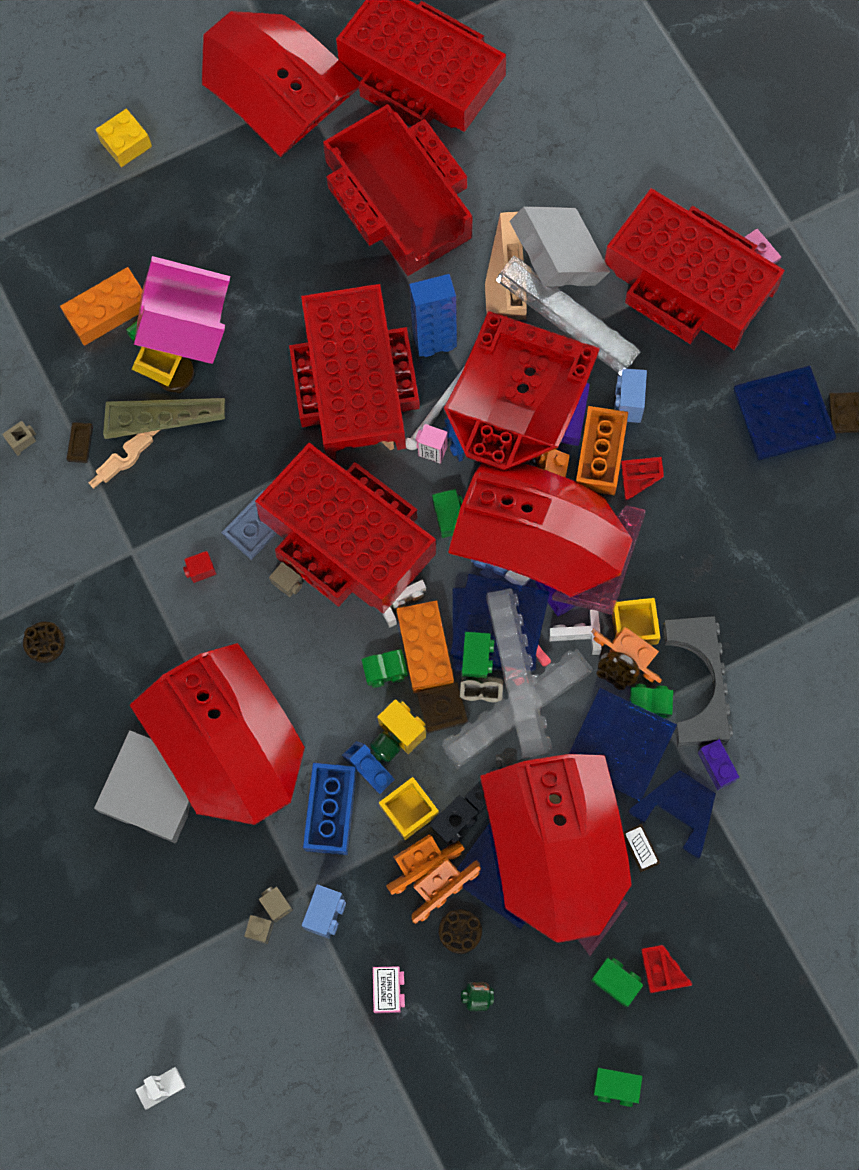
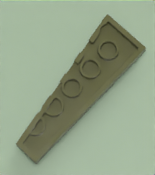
M225 398L106 402L103 435L105 439L222 420L225 419Z

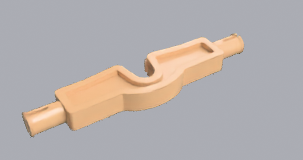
M160 430L138 433L123 445V449L128 454L127 458H121L116 453L112 454L96 470L97 476L88 482L89 485L95 489L102 481L107 483L119 471L133 466L138 460L139 454L153 442L152 437Z

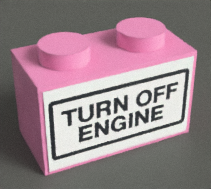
M425 424L423 430L419 429L415 440L417 441L418 455L441 464L448 448V432Z
M399 966L373 967L374 1013H401V1007H405V994H400V985H404V972H400Z

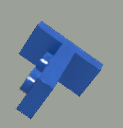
M356 741L341 756L351 763L353 767H356V770L375 791L381 794L395 779L369 752L370 749L365 744Z

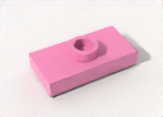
M758 229L745 236V238L758 245L756 253L774 264L781 260L779 253Z

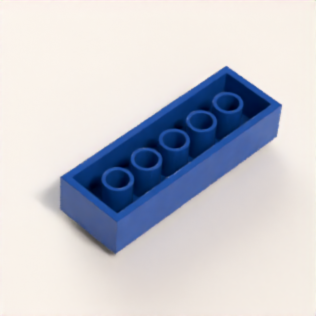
M450 274L409 284L413 338L419 357H429L436 352L453 350L457 347L456 294Z

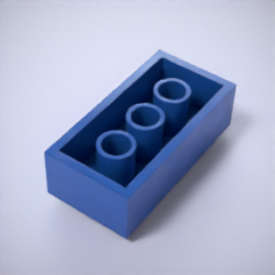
M313 763L303 844L305 851L348 855L357 775L356 767Z

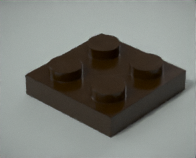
M859 392L829 393L831 433L859 432Z
M457 682L417 692L428 734L468 723Z

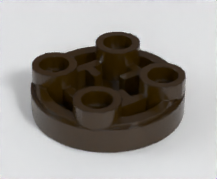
M182 356L169 386L158 381L157 383L166 391L182 393L194 379L195 370L189 358Z
M39 622L25 630L23 647L26 654L32 660L39 663H48L54 661L62 654L65 648V636L55 623Z
M608 652L600 658L596 674L599 678L613 684L616 689L625 690L626 687L633 685L637 681L640 670L637 663L629 656L619 652Z
M463 909L450 911L443 917L439 925L440 940L444 947L453 953H468L476 948L481 940V923L470 911Z

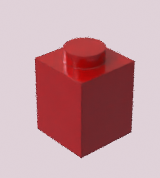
M208 551L184 559L186 566L183 567L187 578L191 577L193 583L217 575Z

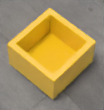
M127 108L95 129L100 142L120 167H123L152 147L148 134Z
M141 347L132 370L169 386L182 356Z
M655 598L613 602L611 611L615 637L625 626L650 645L659 643L660 631Z
M395 699L377 716L379 726L387 733L389 731L392 732L401 741L399 744L401 748L409 754L426 738L425 723L418 716L414 718L410 713V708L403 701L399 703Z
M413 777L379 802L380 808L404 840L408 839L439 815V810Z

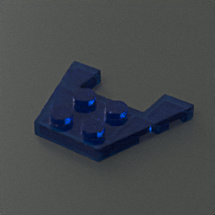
M679 770L630 808L628 813L645 823L656 805L693 829L692 834L682 849L699 859L702 854L716 793Z

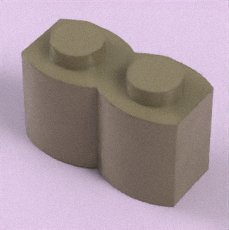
M489 676L487 679L462 677L460 697L469 701L479 699L487 702L501 701L504 680L494 676Z

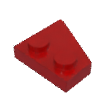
M662 457L621 461L625 500H629L664 477Z
M663 945L641 949L650 993L692 986V982L685 976Z

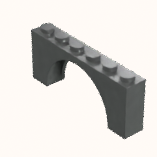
M715 616L665 620L663 624L665 646H678L695 653L708 667L713 681L712 698L707 708L694 718L676 723L677 747L708 745L719 739L721 743H728L730 737L733 736L732 724H728L727 717L730 716L729 703L726 704L725 702L728 690L727 684L723 683L722 675H725L724 663L720 662L722 644L718 643L717 635H720L719 623H715Z

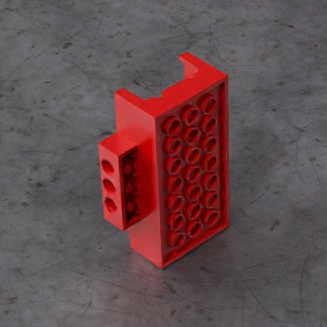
M365 0L336 38L339 61L348 70L363 78L359 82L360 97L379 108L388 104L394 112L399 114L404 122L411 126L423 119L429 124L434 118L449 128L455 127L465 132L506 76L505 53L485 43L484 35L422 0L418 5L410 0Z
M387 104L323 141L325 159L333 173L326 176L329 190L367 244L371 246L382 240L407 276H410L472 238L473 216L457 195L467 189V175L425 119L408 128L399 114L394 112Z
M652 188L607 245L604 261L607 267L615 272L617 277L631 285L626 294L625 303L689 344L692 343L700 330H703L733 350L739 345L744 331L764 305L769 296L773 298L785 272L781 267L756 253L758 245L695 206L692 205L689 210H686Z
M380 284L301 296L308 343L289 345L302 427L321 425L325 453L332 460H336L337 450H342L345 447L355 448L374 445L382 441L395 442L397 450L406 449L401 412L420 409L407 327L388 330Z
M308 443L255 500L259 519L284 538L275 549L277 559L299 574L302 579L338 607L353 592L369 606L375 607L384 614L436 555V539L414 523L418 519L417 509L356 462L346 471L311 443Z

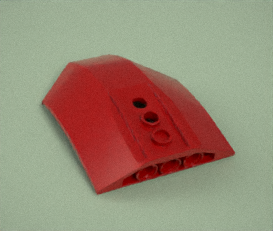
M230 11L203 34L202 85L238 114L279 157H282L359 89V81L326 47L298 23L283 14ZM284 69L288 72V77L282 79L277 75V72ZM298 83L301 85V89L295 91L291 88V85Z
M488 311L464 369L443 407L466 457L505 471L558 448L583 394L600 348ZM527 368H533L536 371L532 376H528L524 372ZM520 384H526L529 390L526 393H520L517 387Z
M482 463L475 472L461 505L448 552L452 555L510 570L554 588L571 598L620 576L633 540L605 498L588 487L558 474L523 463L505 471ZM505 500H511L513 503L510 505H504L502 502ZM524 505H531L533 510L531 512H524L521 508Z
M238 643L201 653L163 674L130 704L132 711L160 752L196 814L255 825L291 803L305 747L271 690ZM201 694L209 695L206 701L198 700V696ZM211 710H219L220 716L217 719L209 718L208 714Z
M564 754L523 761L481 775L480 780L495 844L505 909L556 943L600 935L632 885L624 833L605 755ZM557 795L560 797L561 802L553 804L549 800V796ZM556 815H562L565 818L566 823L563 826H558L554 823L553 818Z

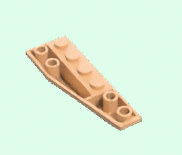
M518 212L500 213L485 281L486 314L488 311L514 320L526 319L527 313L523 246L510 223V220Z

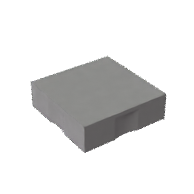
M523 207L510 220L544 287L564 285L596 286L610 273L576 208Z
M129 731L94 809L121 822L143 828L148 833L176 844L187 820L191 804L150 738Z

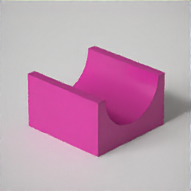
M152 256L142 289L134 345L213 364L225 330V324H221L220 319L230 276Z

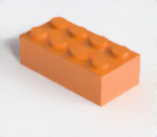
M127 267L62 304L60 307L85 346L139 314L142 288Z
M588 406L576 478L577 483L588 487L596 493L615 495L628 412Z
M437 600L397 608L413 694L454 683Z

